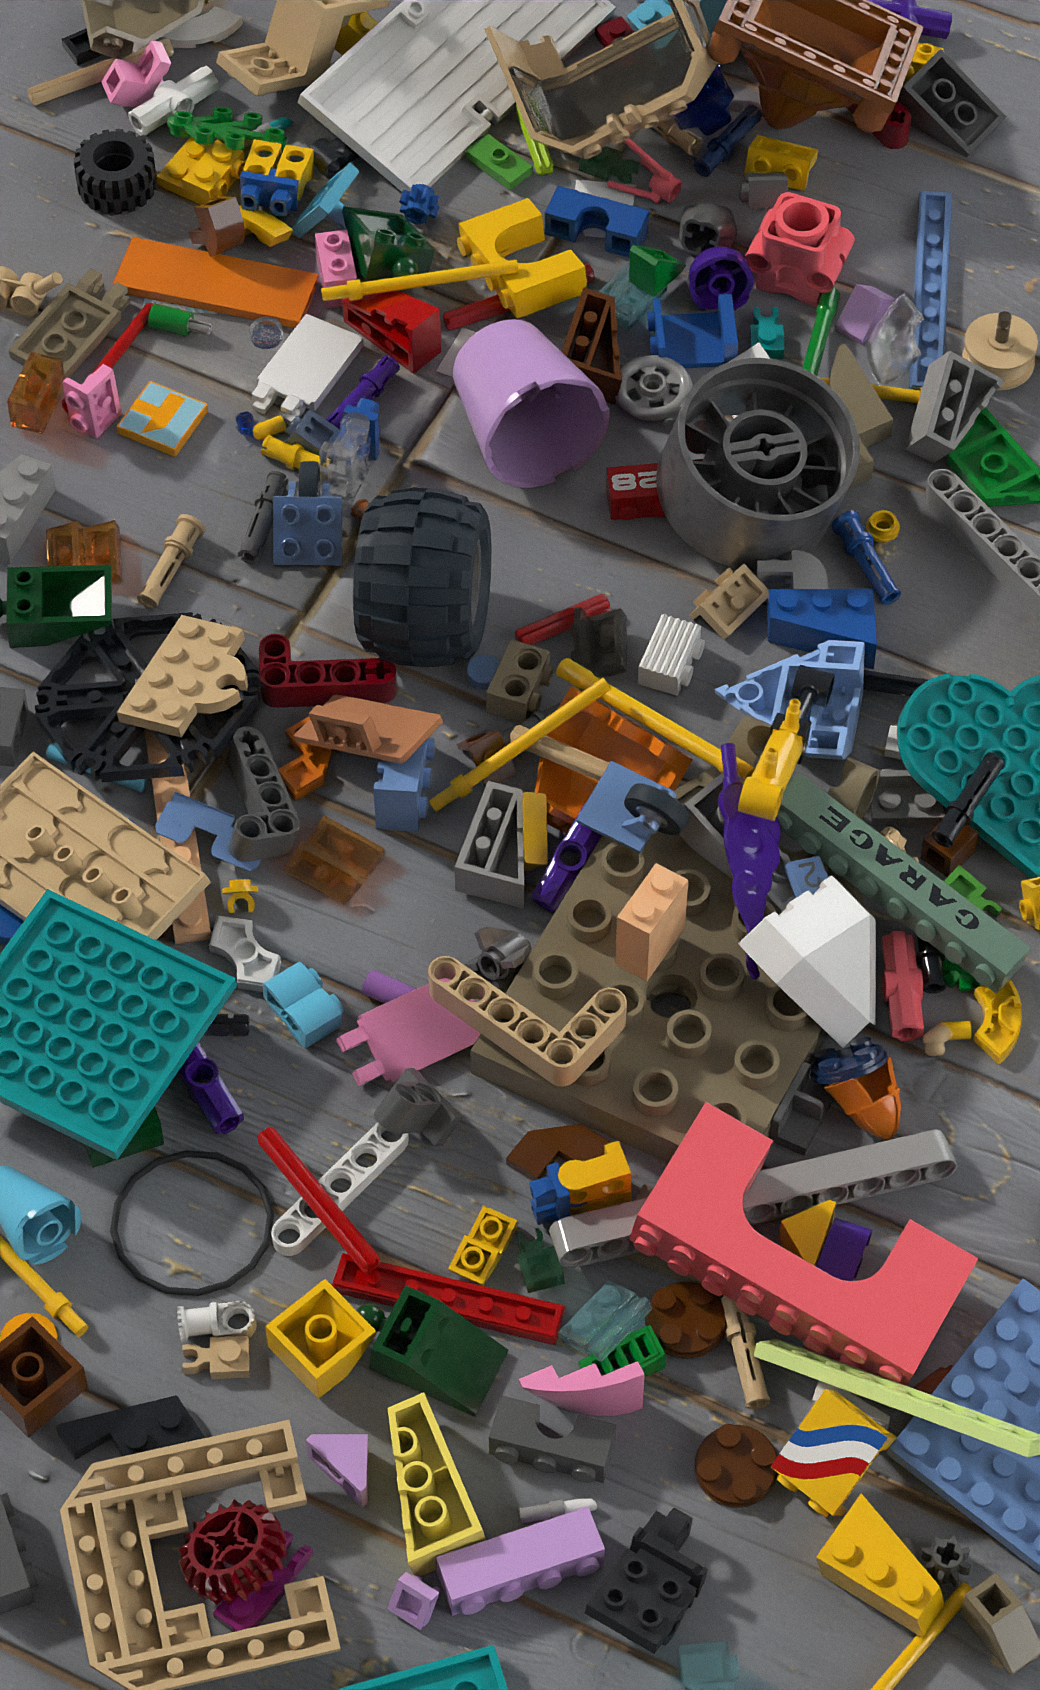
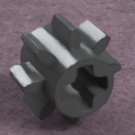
M935 1536L933 1550L923 1548L921 1558L928 1562L924 1565V1568L939 1586L951 1583L954 1587H958L959 1574L969 1575L971 1565L965 1562L969 1556L970 1549L969 1547L961 1548L956 1543V1536H953L950 1540H941L938 1536ZM944 1559L950 1560L948 1565L942 1563Z

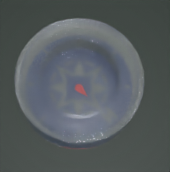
M272 317L256 319L250 326L252 344L260 349L277 347L283 339L281 323Z

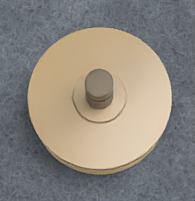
M1003 311L981 316L969 325L965 333V348L962 357L1005 380L1000 388L996 390L1016 388L1030 378L1034 370L1038 338L1029 323L1020 317Z

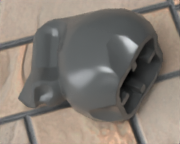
M692 201L684 206L683 211L685 213L680 221L679 238L682 247L687 253L698 256L706 249L716 246L733 247L737 236V226L734 215L729 208L714 203L697 204Z

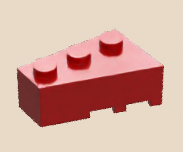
M398 290L363 295V299L349 301V298L343 299L344 322L387 355L394 358L411 373L414 374L441 353L440 308Z

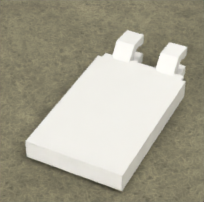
M306 314L258 376L257 387L252 393V399L256 400L252 405L253 410L265 414L275 402L277 396L285 399L281 405V411L285 412L282 418L288 425H290L296 415L301 417L306 408L316 411L363 348V337Z

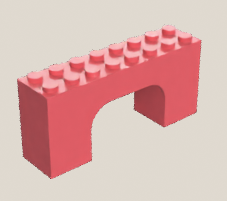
M705 1102L637 1214L629 1240L634 1243V1247L641 1253L651 1257L656 1255L668 1262V1267L675 1273L682 1276L690 1275L702 1282V1287L708 1292L717 1296L723 1294L735 1301L737 1308L744 1313L752 1316L757 1314L766 1319L775 1331L783 1335L792 1334L804 1341L803 1345L808 1350L821 1355L826 1354L842 1363L907 1386L978 1258L909 1219L884 1265L873 1276L860 1281H845L829 1275L762 1236L749 1224L743 1210V1198L761 1170L773 1140Z

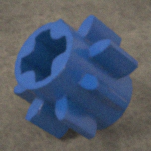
M425 184L412 185L410 191H402L399 201L401 203L400 213H404L405 218L411 223L426 224L428 217L436 218L440 207L437 204L439 196L435 195L434 190Z

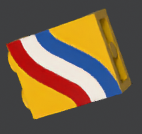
M825 1389L770 1467L779 1473L777 1480L782 1485L795 1493L799 1489L811 1499L808 1504L815 1511L825 1517H828L829 1514L832 1516H843L847 1508L842 1504L879 1452L888 1451L897 1437L839 1392Z

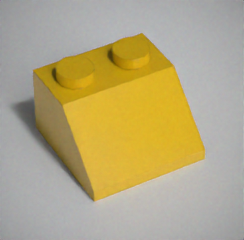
M326 1279L322 1280L265 1326L268 1347L318 1399L349 1375L376 1336V1330Z

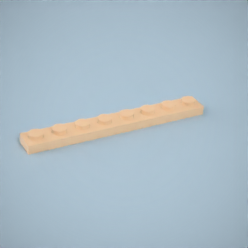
M145 729L149 764L164 762L168 758L167 752L149 729ZM183 765L181 766L185 776L151 778L157 821L167 802H171L175 792L190 797L187 772ZM195 827L189 839L183 843H178L160 835L161 843L201 870ZM204 890L197 895L198 897L177 919L173 920L175 944L211 940Z

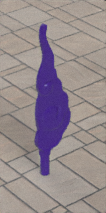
M725 743L720 746L724 778L723 790L719 794L718 804L725 820L724 847L728 864L733 874V898L745 923L747 934H749L764 919L763 911L766 907V895L772 887V872L776 870L780 861L778 844L781 831L777 818L775 821L738 812L739 799L744 784L741 782L740 776H738L735 744ZM746 953L748 973L753 980H756L760 977L757 963Z

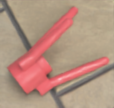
M628 138L623 141L642 158L640 163L654 174L649 182L652 192L608 181L607 186L647 198L656 204H659L662 199L671 203L679 194L682 181L664 169L631 139Z

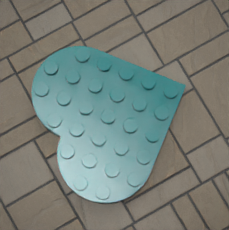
M950 673L926 681L908 699L898 720L897 744L906 769L924 790L943 806L947 807L950 801L957 799L967 781L983 760L984 755L988 752L998 755L1004 761L1005 767L1000 771L988 792L974 810V818L969 825L979 832L978 835L1027 877L1030 879L1039 877L1040 675L1021 682L1012 691L987 677L971 673L969 676H950Z

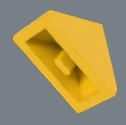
M827 1200L782 1220L779 1240L783 1247L816 1266L834 1221L836 1202Z

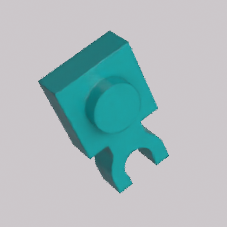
M754 307V325H750V348L760 343L770 359H784L783 325H777L779 307H772V315L770 317H763L760 314V307Z

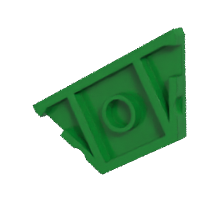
M985 407L977 415L974 424L955 450L947 454V464L988 507L1040 504L1039 467Z

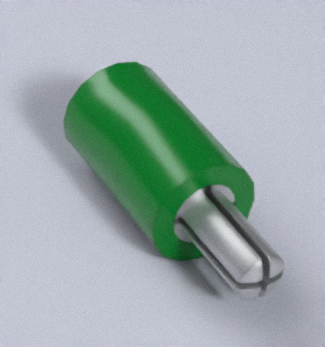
M156 303L151 307L148 318L150 328L188 336L191 331L209 335L212 331L210 323L194 320L192 312Z

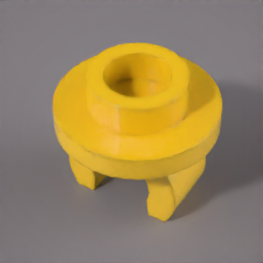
M250 879L230 880L229 887L222 888V894L231 895L227 901L229 913L235 914L234 904L239 899H244L248 902L249 913L254 912L255 902L249 894L259 892L258 886H251Z

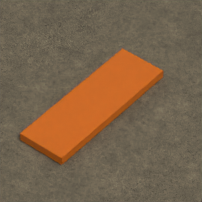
M132 237L113 281V286L116 282L128 288V295L296 328L307 314L319 283V275L317 273L222 254L210 257L207 251Z

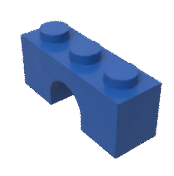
M557 186L545 211L544 235L575 243L582 231L589 228L601 229L606 232L605 251L630 258L632 245L642 246L648 234L649 210L587 194L575 189Z

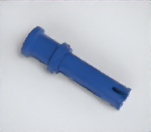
M850 510L840 514L832 522L831 527L834 533L839 534L844 541L846 553L856 558L867 579L880 597L882 604L888 605L895 602L901 596V592L896 587L885 565L874 550V538L869 532L864 530L860 523L861 517L859 513ZM871 565L875 566L876 570L882 578L881 580L877 578L876 574L871 568Z

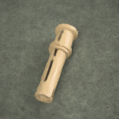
M188 514L179 515L176 520L177 527L172 535L164 540V552L142 591L137 596L138 602L149 609L157 608L161 597L171 583L182 561H186L192 556L194 543L197 538L204 535L206 530L204 524L196 517Z

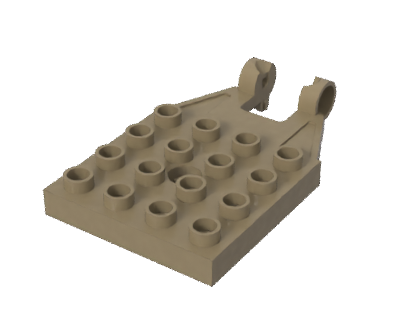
M750 715L744 716L729 743L735 744L736 757L756 768L769 740L771 724ZM848 757L842 771L840 784L837 787H830L828 795L863 821L874 797L880 770ZM711 766L676 789V800L684 805L717 778L721 772L716 767ZM656 831L649 838L641 854L602 835L505 994L560 1032L598 991L608 987L616 988L625 995L627 1000L626 1025L624 1029L581 1076L568 1086H556L482 1034H480L470 1050L471 1073L669 1163L705 1102L770 1138L773 1117L803 1062L812 1064L815 1059L814 1054L820 1050L828 1033L791 999L758 964L760 977L756 980L750 977L746 967V952L738 944L747 935V929L733 898V879L694 851L680 835H667ZM779 846L781 852L787 854L790 861L816 857L804 849L794 852ZM822 862L827 876L830 877L832 875L863 906V894L858 888L842 876L835 874L828 865ZM657 863L688 879L685 929L648 981H645L615 965L617 916ZM766 901V907L763 911L764 918L774 911L776 912L773 905ZM675 993L684 996L689 1001L691 1010H682L675 1013L671 1018L659 1016L651 1010V1000L661 994ZM605 1010V1011H603V1012H605V1013H610V1014H611V1013H615V1011H613V1010ZM507 1019L497 1020L500 1023L509 1022ZM590 1035L580 1036L583 1039L592 1038ZM531 1039L527 1040L526 1042L534 1044L538 1043L539 1041ZM559 1060V1061H556L555 1063H558V1064H567V1063H569V1062H567V1061H565V1060Z

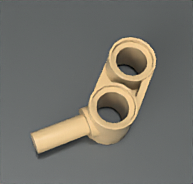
M0 266V310L16 312L24 316H34L38 312L47 291L62 283V275L58 272H53L43 278L39 274L28 272L24 273L20 281H18L17 275L11 269Z

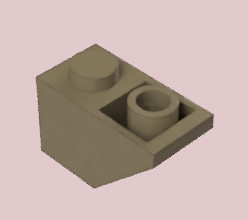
M997 1573L964 1595L960 1614L1011 1676L1040 1657V1640L1022 1602Z

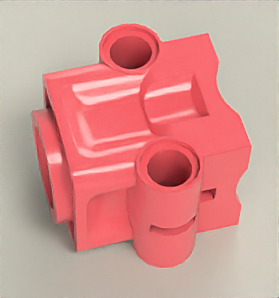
M791 192L782 193L774 207L767 211L744 257L748 261L751 271L757 274L756 289L769 293H784L796 298L800 302L817 307L820 294L832 290L855 242L852 232L840 226L841 210L835 205Z

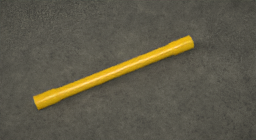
M569 658L563 659L556 670L558 677L580 690H586L600 680L590 670ZM610 684L611 690L599 697L602 701L706 761L723 773L721 749ZM736 757L738 774L746 780L747 777L752 776L755 767Z

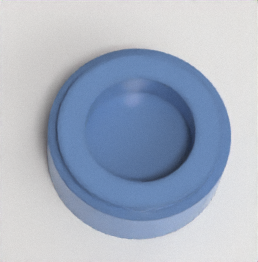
M479 655L471 659L467 666V679L470 685L479 690H487L500 664L499 660L490 655Z

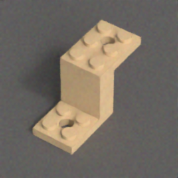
M277 0L265 43L221 51L218 54L216 63L227 71L230 77L238 80L250 93L256 96H263L268 93L285 91L300 86H308L329 68L344 16L389 7L390 0Z

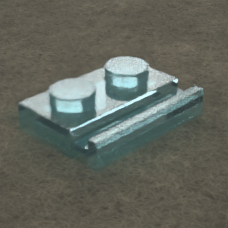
M630 260L599 291L600 293L615 297L617 324L628 330L653 306V298H661L667 291L666 286L657 296L652 297L630 283Z
M608 1280L564 1325L558 1334L563 1343L588 1356L592 1354L596 1356L598 1361L602 1362L652 1310V1307L647 1298L643 1297L641 1299L637 1297L635 1292Z

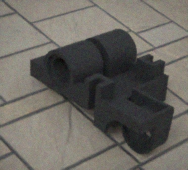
M673 1508L667 1516L656 1511L645 1527H639L635 1532L630 1550L626 1549L586 1605L585 1614L653 1654L657 1652L661 1644L666 1646L677 1631L687 1607L690 1608L692 1606L694 1597L697 1598L699 1596L708 1571L707 1568L702 1567L697 1562L678 1552L690 1535L693 1518L676 1508Z

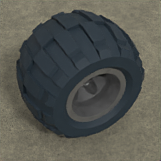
M413 487L391 491L387 496L377 495L366 507L358 534L353 579L355 633L366 652L376 653L379 655V659L398 665L416 667L452 665L458 659L469 660L477 652L482 641L487 618L492 554L489 516L481 503L469 502L466 496L443 489Z

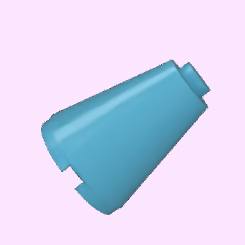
M7 1165L0 1166V1225L15 1254L23 1261L28 1260L31 1264L37 1265L56 1258L68 1247L65 1241L71 1232L76 1236L79 1231L82 1218L79 1207L71 1199Z

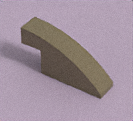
M844 343L839 346L836 353L829 386L847 406L859 436L860 457L855 477L849 486L851 488L872 478L874 460L866 448L891 437L893 418L848 346Z

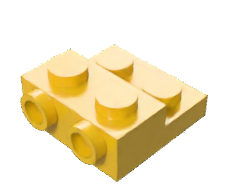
M191 136L156 176L157 185L200 205L221 196H226L229 187L236 179H240L246 163L244 151L230 150L219 139L212 145L199 144Z

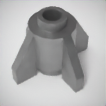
M489 926L483 927L474 932L480 950L483 949L482 953L464 965L472 971L480 969L489 979H498L493 985L506 993L532 951L530 942L515 931Z

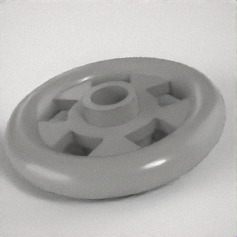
M646 355L635 358L621 367L622 383L615 399L626 413L635 418L646 421H660L671 418L679 413L688 392L693 386L690 375L678 362L668 357ZM656 370H665L669 372V375L665 378L663 374L656 372ZM639 371L643 375L638 382H635L630 377ZM669 386L679 387L678 396L668 395ZM636 391L640 399L633 401L628 393ZM661 401L664 404V406L657 408H650L649 403H658Z

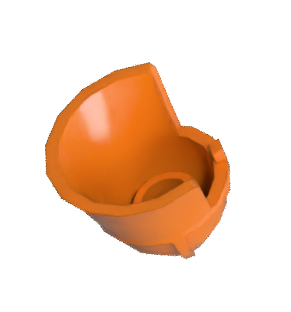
M891 1056L888 1057L887 1062L871 1073L856 1079L852 1078L844 1082L831 1083L824 1086V1089L837 1101L846 1115H849L858 1127L886 1141L894 1138L899 1128L902 1103L899 1093L901 1089L897 1087Z

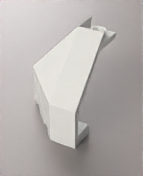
M831 875L821 882L820 888L813 895L808 890L790 901L780 915L774 911L766 916L738 944L791 999L844 1048L869 1022L876 1026V919Z

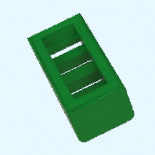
M648 1325L578 1361V1366L582 1369L595 1363L596 1366L601 1365L605 1374L614 1371L610 1360L616 1359L619 1367L623 1368L630 1365L625 1354L631 1353L634 1361H638L645 1374L644 1377L665 1369L666 1355L651 1325ZM642 1347H645L649 1354L646 1358H644L640 1350Z

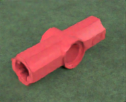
M892 931L890 934L882 936L881 941L884 963L882 974L884 1003H888L892 1037L899 1039L900 1042L914 1041V1039L924 1034L921 1006L923 999L922 971L917 969L913 935H909L905 931Z

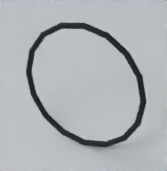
M185 1150L157 1158L130 1177L114 1202L110 1233L118 1259L138 1281L165 1294L200 1296L228 1288L255 1269L271 1242L274 1212L266 1187L246 1165L218 1152ZM186 1157L216 1159L242 1171L260 1191L267 1213L264 1240L251 1262L228 1280L199 1289L167 1287L142 1275L125 1256L117 1231L121 1204L135 1182L161 1164Z

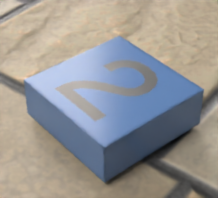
M820 856L791 861L783 867L796 898L808 890L813 895L820 888L821 882L828 878Z

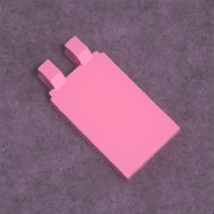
M448 978L440 979V981H443V982H447V981H450V980H451V979H448ZM428 983L359 1015V1020L356 1021L359 1027L339 1036L336 1041L342 1053L365 1042L367 1043L375 1061L352 1073L357 1085L361 1086L380 1076H383L384 1081H388L391 1084L400 1078L406 1068H415L419 1071L473 1046L481 1033L434 1001L430 996Z

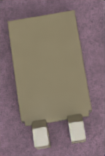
M91 268L78 281L76 287L69 283L65 285L8 350L10 358L63 387L62 382L67 377L70 378L122 319L121 314L130 303V297L126 296L128 288L116 282L104 295L102 301L97 299L105 287L104 283L100 282L102 274Z

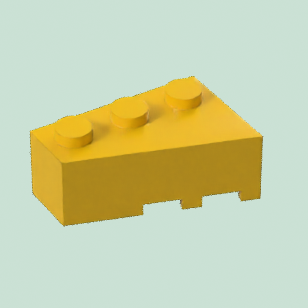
M861 1493L816 1556L821 1575L923 1637L945 1605L940 1586Z

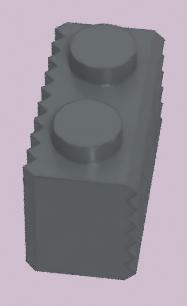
M783 172L745 173V180H739V200L745 202L752 210L755 207L758 210L761 207L765 210L768 207L771 209L774 207L778 197L782 193L788 192V177Z

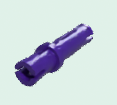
M384 355L369 373H364L360 377L358 386L326 420L341 430L340 425L341 421L344 420L343 411L346 406L356 407L360 398L372 400L374 397H379L383 393V387L400 370L398 362L391 356L389 358L388 355Z

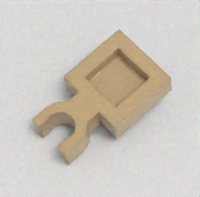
M249 1335L210 1337V1348H201L196 1344L182 1345L184 1357H197L195 1362L183 1363L184 1375L197 1374L203 1369H210L211 1379L250 1378Z

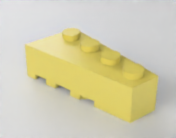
M424 1392L387 1408L402 1508L403 1529L406 1538L407 1559L413 1576H423L436 1570L437 1556L486 1540Z

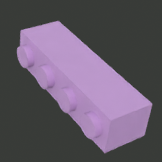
M585 1507L437 1556L436 1568L452 1616L459 1613L470 1615L482 1610L486 1604L498 1600L502 1602L513 1601L522 1596L525 1591L537 1587L549 1589L558 1585L562 1579L576 1574L579 1577L593 1574L600 1566L604 1565L605 1548L589 1507Z

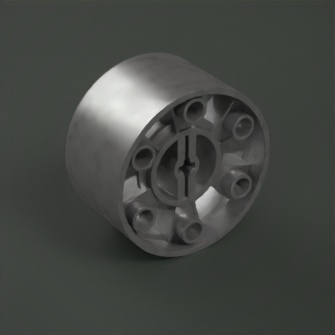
M768 358L739 359L720 365L702 376L688 392L658 462L656 485L663 512L676 533L688 545L702 555L727 566L739 568L742 564H745L750 570H757V561L771 559L790 560L791 550L793 549L808 553L824 536L855 477L860 457V443L855 422L839 395L822 379L799 366ZM729 415H738L730 423H728V421L724 417ZM688 450L694 454H705L703 461L691 460ZM819 485H826L828 500L824 503L803 492L801 490L802 486L815 488Z

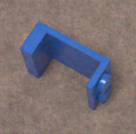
M721 294L718 296V312L662 315L660 298H653V312H647L648 332L654 331V337H650L649 340L650 355L668 357L678 362L684 368L718 367L737 357L738 339L732 294Z

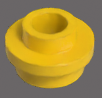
M887 510L874 512L866 522V532H869L873 536L874 541L890 542L898 536L900 531V524L896 516Z

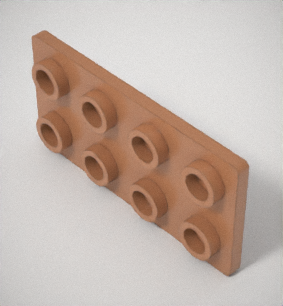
M335 694L323 706L316 705L308 713L310 719L294 736L296 741L300 743L402 764L443 723V720L439 714Z

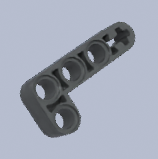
M252 727L238 728L233 735L227 755V764L249 814L242 815L236 820L228 845L229 852L234 858L243 862L288 855L292 851L300 827L299 817L262 733Z

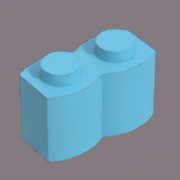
M299 961L264 982L263 997L273 1012L285 1023L294 1038L306 1049L342 1027V1013L344 1009L334 994L329 995L321 988L323 984L318 973L313 968L307 969Z

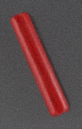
M605 594L596 595L516 629L515 639L529 645L536 644L610 611V602Z

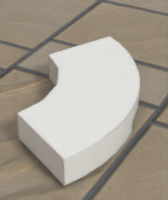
M215 6L208 13L193 17L158 38V41L168 38L174 48H196L195 44H203L210 41L217 43L229 37L243 24L242 16Z

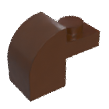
M221 196L194 207L200 227L189 231L192 244L205 245L210 257L240 246L244 242L245 227L236 197Z

